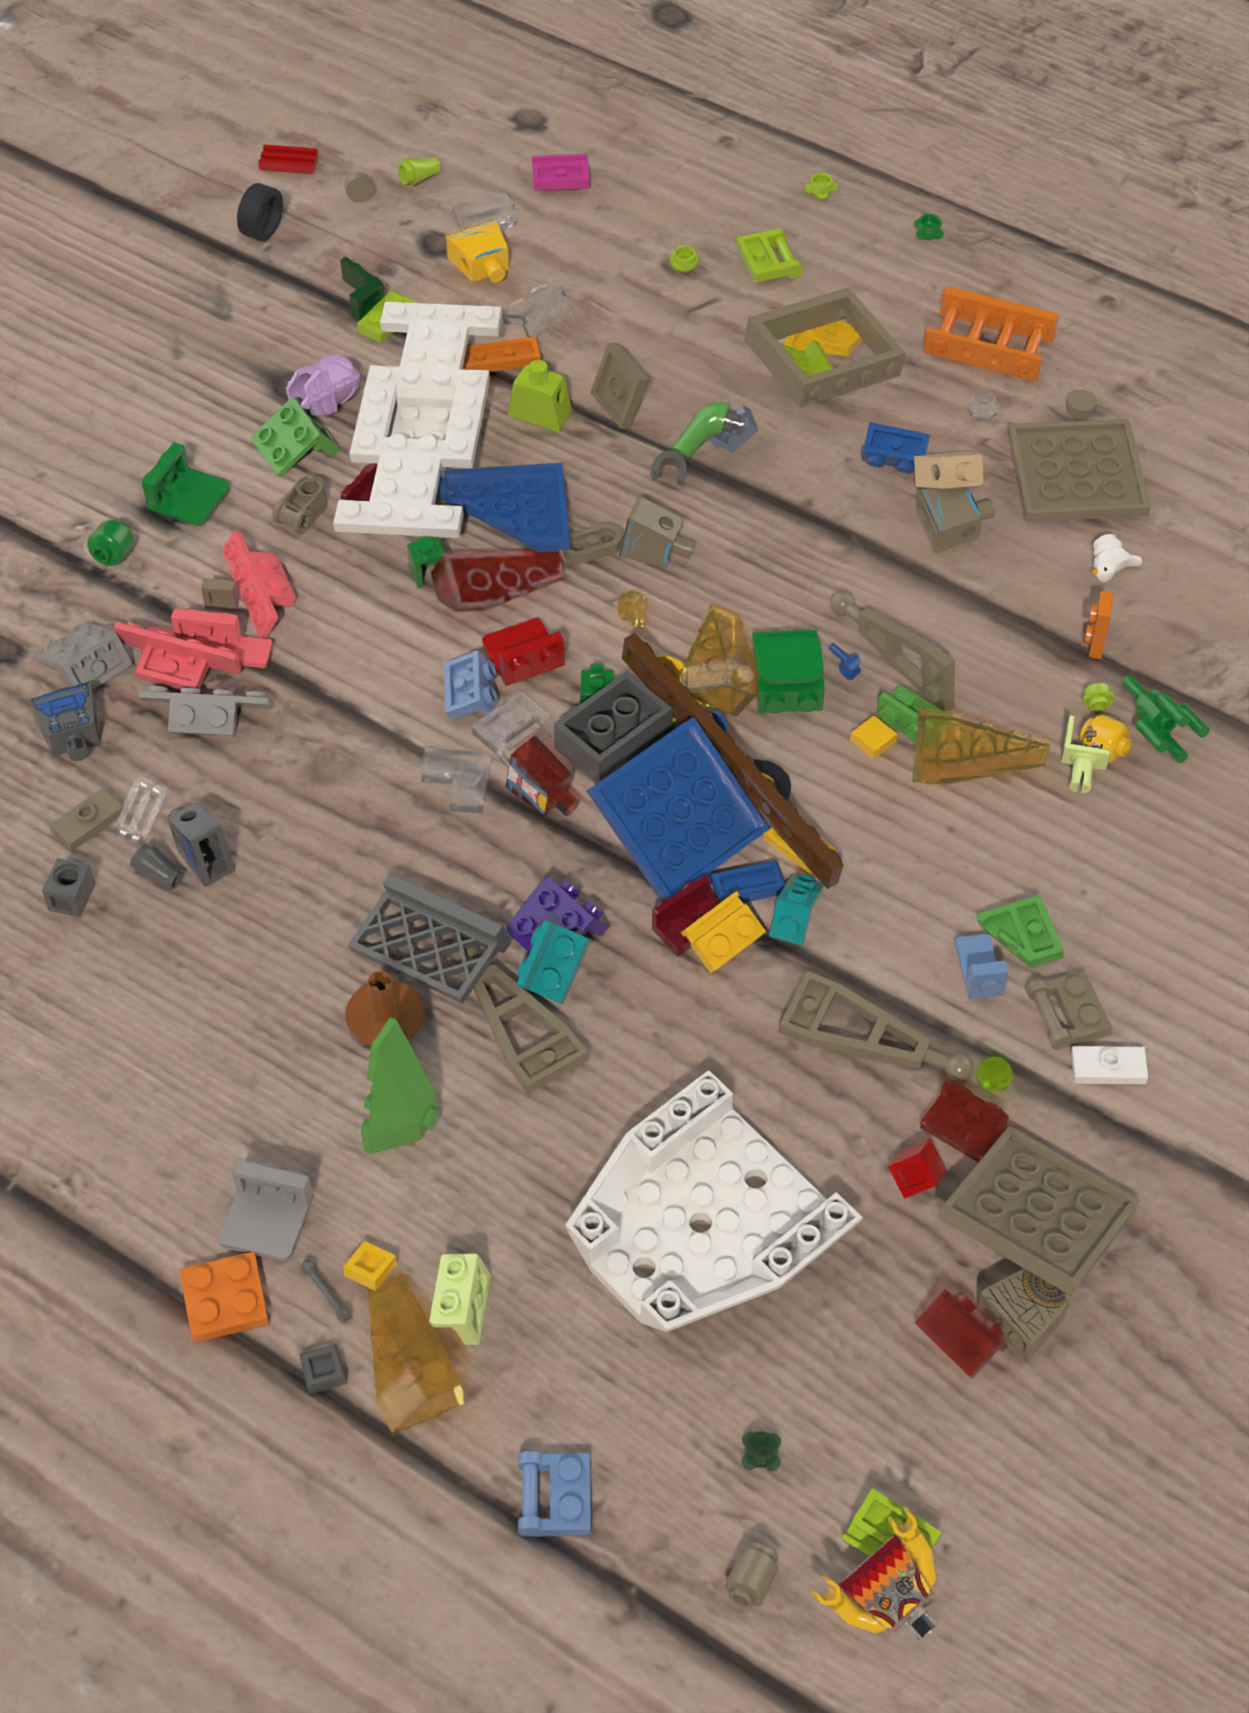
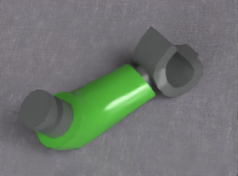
M726 402L711 403L701 409L672 446V451L668 450L660 453L653 461L650 472L652 482L661 477V469L664 466L673 465L679 470L677 485L684 486L687 469L685 460H689L709 438L715 435L721 436L722 431L731 433L732 430H736L737 435H742L747 414L742 413V416L736 415L737 411L728 409L729 403Z

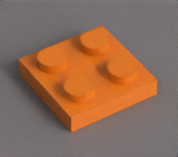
M255 1252L179 1269L193 1343L269 1325Z

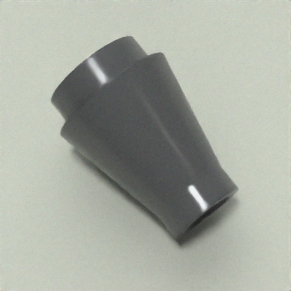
M142 845L131 859L130 866L135 869V874L164 885L170 890L175 889L183 878V873L156 846Z

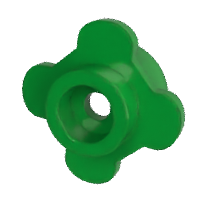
M924 214L914 222V226L917 228L916 237L918 239L933 240L941 239L944 236V232L941 230L942 221L937 215Z

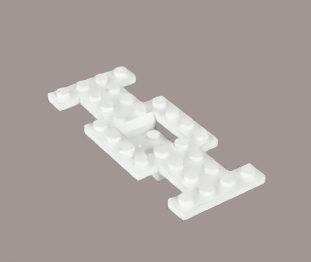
M403 302L384 303L380 320L381 331L407 332L400 367L370 365L349 454L351 462L377 463V470L370 501H338L333 522L335 532L459 538L463 519L462 506L434 504L439 479L444 477L446 467L473 468L490 375L489 371L463 370L462 367L469 335L499 336L503 316L502 307ZM397 398L398 407L396 411L392 434L390 437H387L395 405V400Z

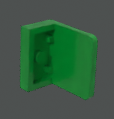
M175 442L172 443L166 452L161 454L157 464L142 480V489L147 509L195 526L204 524L230 489L228 481L189 468L184 445Z

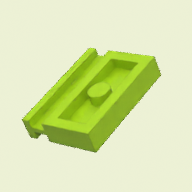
M872 1488L841 1539L870 1558L896 1535L901 1540L914 1566L918 1568L904 1545L901 1536H898L893 1531L888 1521L889 1516H891L896 1525H903L907 1522L908 1515L902 1506ZM914 1515L917 1528L921 1531L933 1551L943 1533ZM907 1567L908 1573L910 1571L916 1570L914 1568ZM897 1569L898 1577L908 1576L904 1571Z

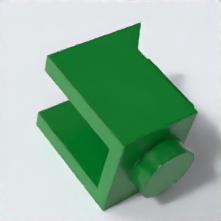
M437 536L433 538L421 537L416 542L407 544L409 559L407 565L417 589L423 587L421 568L430 565L435 566L441 582L447 581L445 554Z

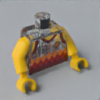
M903 1507L908 1515V1520L905 1524L896 1525L891 1516L888 1518L889 1524L895 1532L890 1539L838 1585L831 1578L822 1576L821 1578L829 1583V1591L825 1595L820 1596L813 1589L811 1594L821 1604L829 1606L849 1626L874 1634L881 1633L884 1630L893 1634L905 1623L916 1638L922 1641L938 1626V1623L923 1607L935 1596L931 1588L936 1583L937 1575L933 1551L921 1531L917 1528V1522L912 1512L907 1507Z

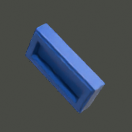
M777 860L712 873L710 875L714 894L721 902L736 891L742 903L779 896L785 887Z

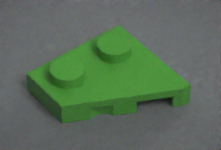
M1041 895L976 914L978 925L1028 967L1033 968L1064 958L1063 948Z

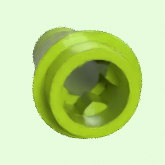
M436 157L405 158L397 166L400 181L402 184H409L410 186H414L435 174H439L441 171L440 162Z

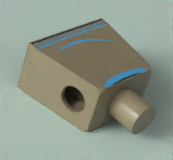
M968 487L918 490L916 513L934 553L976 540L980 536L982 520L994 518L995 510L992 500L976 502Z
M638 496L628 516L618 556L664 568L668 566L673 553L690 559L696 541L680 536L683 519L680 516Z

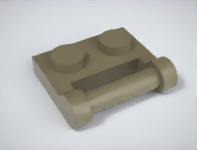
M1085 971L1047 981L1042 979L1034 980L1026 986L1025 990L1029 999L1035 1001L1050 1033L1048 1039L1053 1049H1063L1111 1036L1112 1025ZM1055 996L1070 1030L1062 1027L1049 997Z

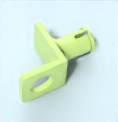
M1070 715L1065 733L1061 763L1073 765L1069 788L1077 792L1080 780H1082L1080 793H1087L1091 790L1093 768L1105 770L1110 757V751L1071 744L1075 716Z

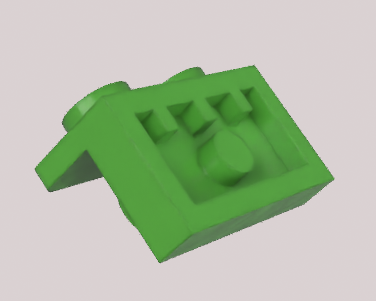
M900 685L890 696L883 692L878 697L876 716L885 724L893 726L907 735L911 741L919 743L927 749H930L953 725V717L903 685Z

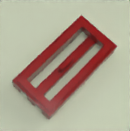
M264 144L261 159L258 161L259 170L314 174L319 158L318 148Z

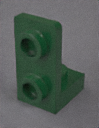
M345 256L340 259L342 279L355 289L354 292L349 294L351 314L354 319L360 321L384 297L385 288L378 277L372 276L358 263H354Z

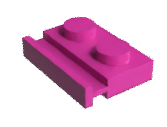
M587 154L532 156L534 191L589 188Z

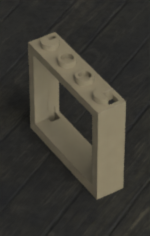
M849 287L748 317L744 339L800 408L900 376L906 354ZM846 319L876 355L807 377L777 339Z

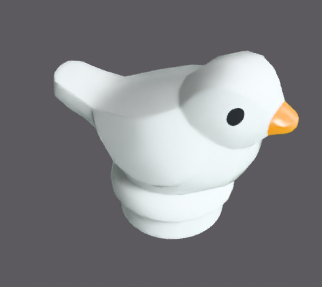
M1114 534L1103 535L1093 543L1095 556L1093 564L1095 569L1092 570V574L1102 583L1108 582L1125 567H1138L1142 564L1141 557L1125 551L1122 548V542Z

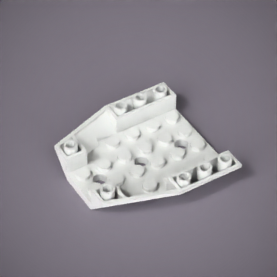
M709 1070L625 1134L565 1225L587 1266L597 1279L640 1323L665 1332L781 1288L863 1219L837 1192L826 1199L734 1111V1094ZM751 1176H758L766 1184L761 1188H751L745 1181ZM696 1220H705L710 1224L711 1228L706 1232L699 1233L692 1230L690 1225ZM641 1264H647L655 1272L650 1277L641 1278L634 1273V1269Z

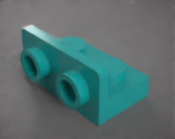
M544 920L542 926L539 925L532 935L531 945L533 947L529 957L524 958L518 968L517 977L519 980L517 986L533 991L557 1003L564 1004L591 939Z

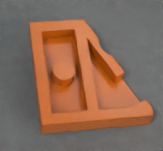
M1101 591L1097 604L1092 603L1089 622L1093 623V625L1087 624L1084 640L1085 644H1090L1088 656L1090 658H1102L1111 618L1114 597L1112 592Z

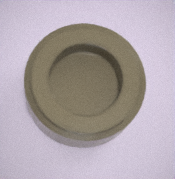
M356 172L345 180V191L352 201L361 202L372 196L374 187L371 178L367 174Z
M1080 389L1072 391L1068 395L1066 410L1070 415L1076 418H1088L1095 413L1097 398L1092 392Z

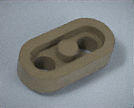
M603 523L570 533V550H563V556L571 563L581 564L614 554L620 550L623 539L622 530L615 524Z

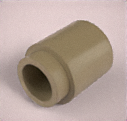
M752 1542L749 1543L747 1549L741 1550L725 1584V1589L730 1594L729 1598L738 1606L751 1608L752 1606H760L763 1603L778 1571L776 1564L778 1556L771 1548Z

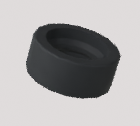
M254 183L247 188L241 198L237 212L239 232L244 236L261 242L267 241L277 230L282 217L283 197L281 192L276 188L261 183Z

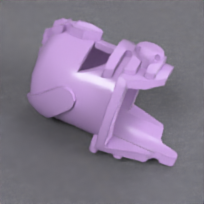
M339 355L323 357L314 365L303 366L295 371L292 379L287 383L286 392L288 399L292 396L301 402V408L310 409V413L313 416L331 415L337 412L338 405L354 397L359 388L360 373L354 369L353 364L346 357Z

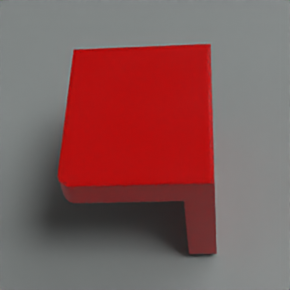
M930 1138L898 1151L887 1166L904 1199L937 1186L946 1172V1168Z

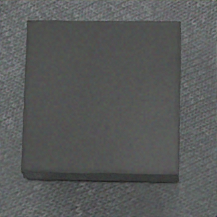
M337 1344L299 1354L309 1394L347 1384Z

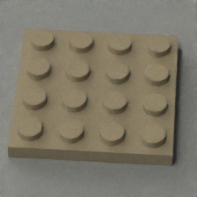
M1129 419L1009 424L1008 437L1026 522L1149 516L1151 507Z
M1009 1126L943 1204L938 1218L1072 1296L1134 1214L1140 1200Z

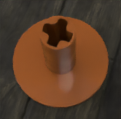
M385 971L372 973L368 978V984L358 989L347 1004L345 1018L349 1031L358 1041L371 1046L391 1017L397 1020L407 1040H410L418 1032L424 1019V1007L420 996L407 984L394 981L392 976Z

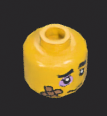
M1103 714L1096 716L1094 719H1088L1081 730L1079 738L1082 746L1109 750L1110 757L1108 763L1115 762L1120 756L1125 757L1132 745L1128 726Z

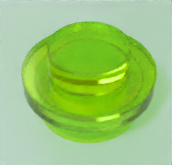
M1000 1057L985 1059L979 1064L976 1071V1079L979 1085L991 1092H1000L1007 1089L1013 1078V1072L1008 1062Z

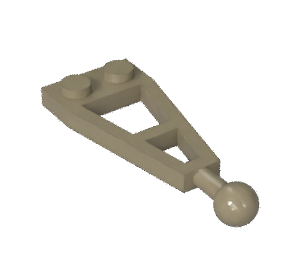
M838 591L832 595L830 599L831 610L839 616L848 615L859 624V633L923 694L926 701L945 713L954 708L955 660L932 642L869 607L862 611L855 605V599L848 591ZM902 645L923 656V673L902 653Z
M478 946L465 949L468 961L479 958ZM460 951L451 954L457 963H463ZM495 964L486 969L473 990L509 1070L527 1094L589 1060V1052L563 1021L525 989L517 986V983ZM493 983L512 998L496 1008L486 989L487 986ZM526 1010L550 1030L554 1036L517 1056L502 1023Z
M806 971L779 1025L778 1033L810 1046L920 1069L922 1063L926 1062L945 1070L947 1077L957 1083L967 1081L972 1076L974 1070L973 1063L968 1056L954 1054L949 1057L929 1049L931 1039L840 983L810 971ZM834 999L875 1024L867 1041L819 1031ZM885 1031H888L914 1047L915 1051L912 1052L881 1045L880 1042Z

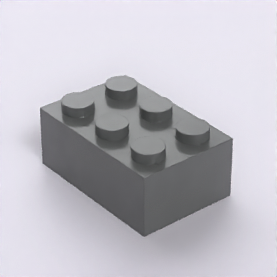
M626 671L554 723V747L597 784L672 732L673 708Z

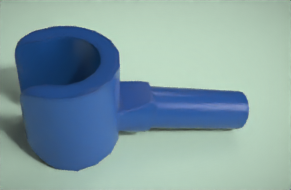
M830 644L829 650L842 662L839 666L841 674L846 679L853 680L861 673V669L858 667L860 665V657L856 654L849 656L836 644Z

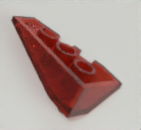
M536 550L442 553L431 571L438 601L455 612L485 611L564 580L566 577L559 551L538 552Z

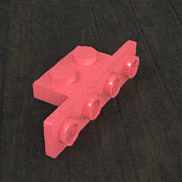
M234 530L229 540L224 544L223 556L228 563L233 580L237 584L242 601L245 603L259 638L267 639L278 619L273 605L292 607L296 596L278 555L268 552L249 551L241 531Z
M174 608L171 616L173 629L148 626L146 629L156 633L157 631H164L175 638L186 641L187 639H194L205 646L216 649L218 647L228 648L237 655L241 666L266 668L273 647L272 640L241 636L238 616L227 613Z
M116 622L113 627L122 644L144 649L135 670L138 679L179 690L181 688L200 689L209 667L234 674H239L241 670L237 655L228 648L218 647L216 649L205 646L194 639H187V641L178 639L167 632L157 631L156 633L148 631L134 623L122 624Z

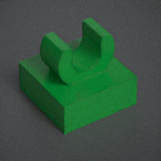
M591 664V670H581L580 703H583L614 680V670H604V664Z

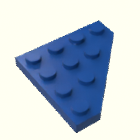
M562 463L445 470L444 477H440L441 500L452 506H462L463 512L538 552L570 550Z

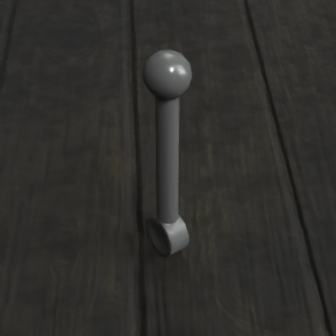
M311 1260L304 1261L301 1264L302 1273L312 1278L336 1311L339 1321L345 1323L350 1320V1313L347 1308L340 1305L315 1271V1263Z

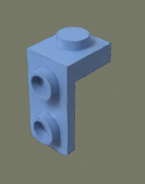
M980 934L957 937L955 946L969 1000L1004 996L1008 968L1006 961H996L990 935Z

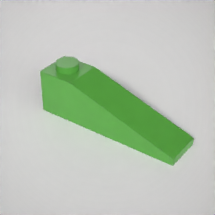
M390 1017L370 1049L367 1080L373 1083L364 1101V1108L370 1110L369 1121L365 1120L361 1127L363 1148L369 1154L420 1141L428 1129L432 1130L436 1126L440 1117L437 1093L399 1023Z

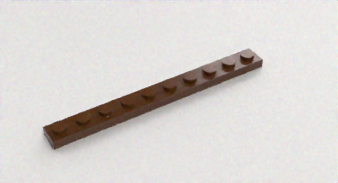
M636 633L624 638L622 660L647 688L673 708L672 716L680 725L692 717L695 718L762 817L827 890L838 884L844 865L838 853L829 849L820 839L817 830L802 819L796 807L784 799L777 791L774 782L766 778L757 769L753 759L739 749L733 737L721 729L715 722L711 712L703 709L695 700L691 690L683 686L676 679L671 668L658 659L652 647L647 642H643Z

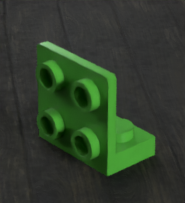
M293 396L251 437L253 443L279 477H282L311 448L317 452L322 449L331 457L340 449L318 417L313 416L310 413V409H302L301 402Z

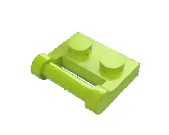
M773 229L736 237V247L754 283L786 276L796 279L802 275L803 267L798 260H795L787 244V236L782 229ZM770 245L777 248L783 262L779 263Z

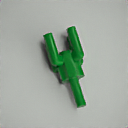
M1128 675L1123 679V686L1136 698L1135 713L1140 717L1135 723L1136 729L1157 752L1163 753L1167 750L1178 763L1184 762L1188 758V753L1171 736V731L1177 724L1180 727L1188 725L1200 738L1208 735L1210 728L1187 704H1177L1167 693H1162L1158 689L1147 692L1132 675Z

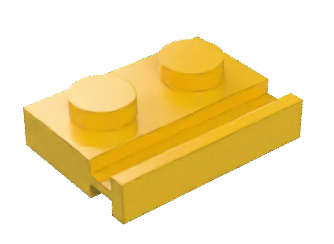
M737 891L681 932L683 937L686 936L690 941V946L710 973L716 971L766 932L749 907L739 899Z

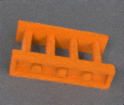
M946 286L942 295L940 315L945 316L939 330L927 327L923 353L1037 382L1042 356L1036 355L1041 341L1053 343L1059 313ZM956 319L973 323L968 337L951 333ZM985 326L1002 330L996 344L979 340ZM1013 333L1030 337L1025 351L1008 348Z

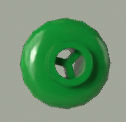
M106 520L101 522L88 537L87 547L89 553L97 562L105 566H116L133 549L134 538L126 524L117 520Z

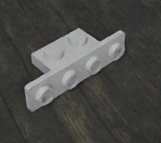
M148 686V691L138 692V698L144 702L170 703L168 732L173 734L235 737L238 707L273 709L274 705L270 698L265 697L264 692L246 691L245 696H233V691L215 689L213 690V695L200 694L201 690L196 688H181L180 693L168 692L167 687Z

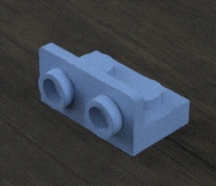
M479 650L444 663L445 713L451 720L479 710L488 719L496 717L495 704L498 703L494 679L497 678L496 668L492 661H487Z

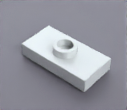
M1072 1046L1071 1062L1074 1084H1147L1148 1072L1145 1047Z

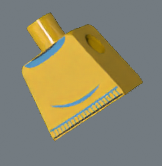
M496 219L446 235L448 259L471 281L476 282L489 278L491 282L498 283L504 279L505 271L509 269L508 247Z

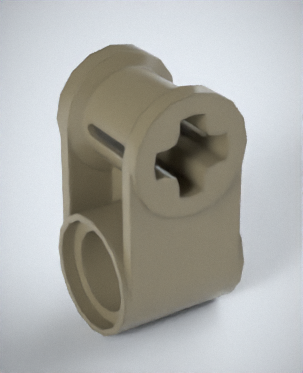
M306 475L300 478L291 490L276 503L272 512L273 521L278 524L285 523L293 528L294 532L300 535L307 532L311 524L327 508L322 479L315 475Z

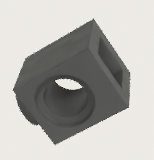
M56 859L42 889L48 911L81 917L95 887L90 865L75 859Z

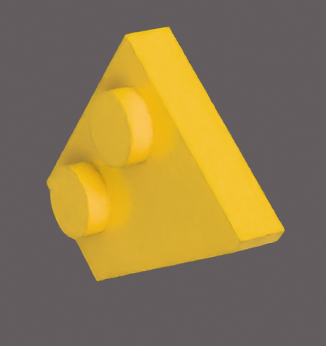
M839 320L787 336L784 340V345L804 351L813 340H816L822 346L825 354L848 357L863 339L850 324Z

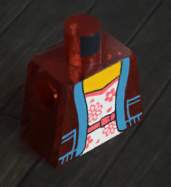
M537 736L531 737L511 754L506 788L539 814L547 815L554 808H557L565 816H569L580 803L569 792L572 778L570 771Z

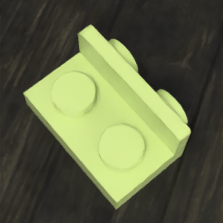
M444 1254L441 1256L429 1319L432 1327H452L465 1345H480L491 1274L478 1254Z

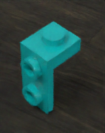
M791 875L776 900L769 937L802 946L806 939L812 909L823 892L824 885L809 875Z

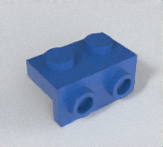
M870 422L865 444L861 448L862 461H866L868 465L881 468L887 465L896 467V470L902 473L912 474L915 471L914 456L926 455L930 434Z

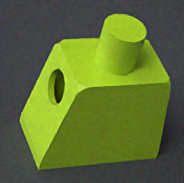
M534 360L530 365L524 366L513 383L508 416L560 433L572 414L566 380L562 375L548 371L545 361Z

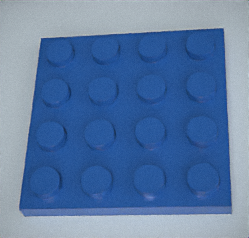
M694 717L684 722L586 791L660 900L671 898L679 893L687 883L697 881L703 876L708 875L770 829Z

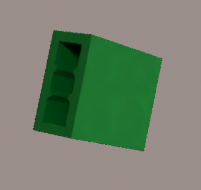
M817 629L752 632L751 658L758 713L777 714L780 712L823 710L825 693L823 680L824 665Z

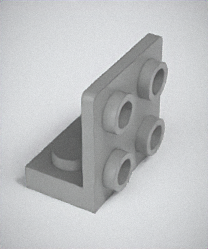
M82 623L71 630V635L63 640L58 639L50 642L44 647L45 651L37 656L40 662L59 668L70 688L90 682L93 690L133 665L116 631L91 623Z

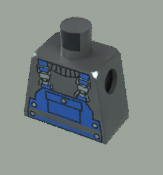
M90 682L28 699L35 723L54 755L68 753L70 760L81 761L89 754L87 747L97 745L99 742L97 707Z
M194 803L186 808L177 807L170 812L168 823L176 848L205 887L235 871L221 825L199 803ZM200 846L206 847L208 849L207 855L200 848Z

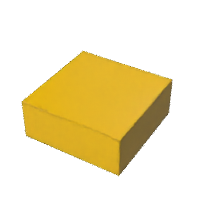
M873 715L851 732L850 741L874 760L897 742L898 734Z
M364 1241L343 1266L344 1276L376 1291L397 1266L396 1255Z

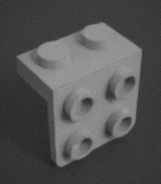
M237 1160L232 1171L237 1191L219 1235L220 1245L224 1248L240 1252H255L257 1256L288 1261L292 1257L313 1200L309 1176L295 1169L280 1170L272 1168L260 1161L245 1162Z

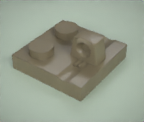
M618 343L607 344L590 393L620 429L631 428L634 415L637 412L649 378Z

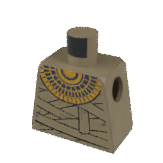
M1022 1269L982 1290L976 1309L1027 1362L1063 1322L1067 1314L1069 1302L1063 1296L1066 1294L1065 1292L1028 1270Z

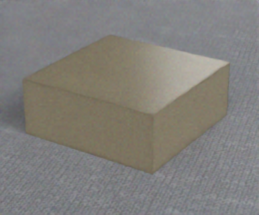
M204 578L201 590L205 609L237 612L239 599L235 581Z

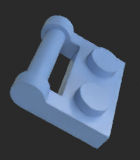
M536 1451L521 1452L518 1455V1468L522 1470V1517L518 1520V1533L526 1537L591 1535L590 1453L541 1454ZM538 1471H550V1519L538 1517Z

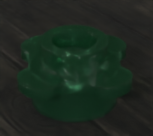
M758 1431L755 1433L748 1432L743 1436L742 1444L745 1446V1455L741 1459V1464L746 1470L766 1468L768 1471L773 1472L780 1467L781 1460L777 1457V1452L781 1446V1439L777 1434ZM763 1449L765 1453L760 1455L757 1451Z

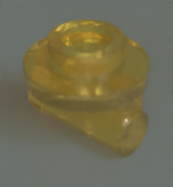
M635 590L624 593L617 603L618 617L623 621L629 620L633 622L636 627H644L646 625L647 598Z

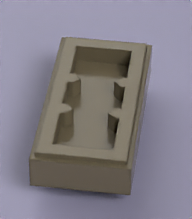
M102 787L49 826L51 832L73 851L123 816L125 809L117 799Z

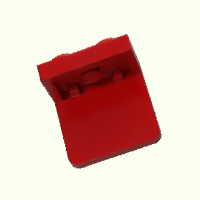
M534 618L485 635L482 638V645L505 686L565 666L563 637L559 631L549 634L540 619Z

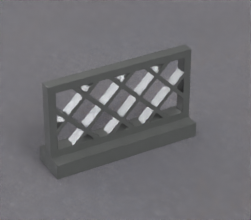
M390 873L383 883L386 891L348 943L349 949L463 1004L498 951L505 953L511 944L504 926ZM390 903L400 908L402 916L383 921L382 915ZM420 919L428 921L430 929L411 935L410 922ZM404 925L406 936L388 942L386 930ZM448 932H453L457 935V943L439 948L437 936ZM381 933L383 944L370 948L362 945L368 935ZM432 938L434 950L416 955L413 943ZM408 945L411 957L399 961L391 959L390 950ZM478 945L487 948L481 958L471 961L467 960L465 949ZM460 951L463 963L444 969L442 956ZM437 959L439 971L425 975L419 972V963ZM465 972L466 980L458 991L448 986L446 977Z

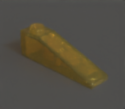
M711 604L700 625L697 638L691 645L688 658L680 670V683L691 690L699 704L737 717L757 695L756 667L740 615Z
M919 709L913 750L912 782L951 784L1043 767L1047 764L1050 740L1014 729L1008 732L993 729V723L984 720L980 724L964 720L963 714L953 711Z
M400 1274L384 1281L376 1291L367 1288L376 1400L392 1436L463 1405L462 1383L446 1350L404 1275Z

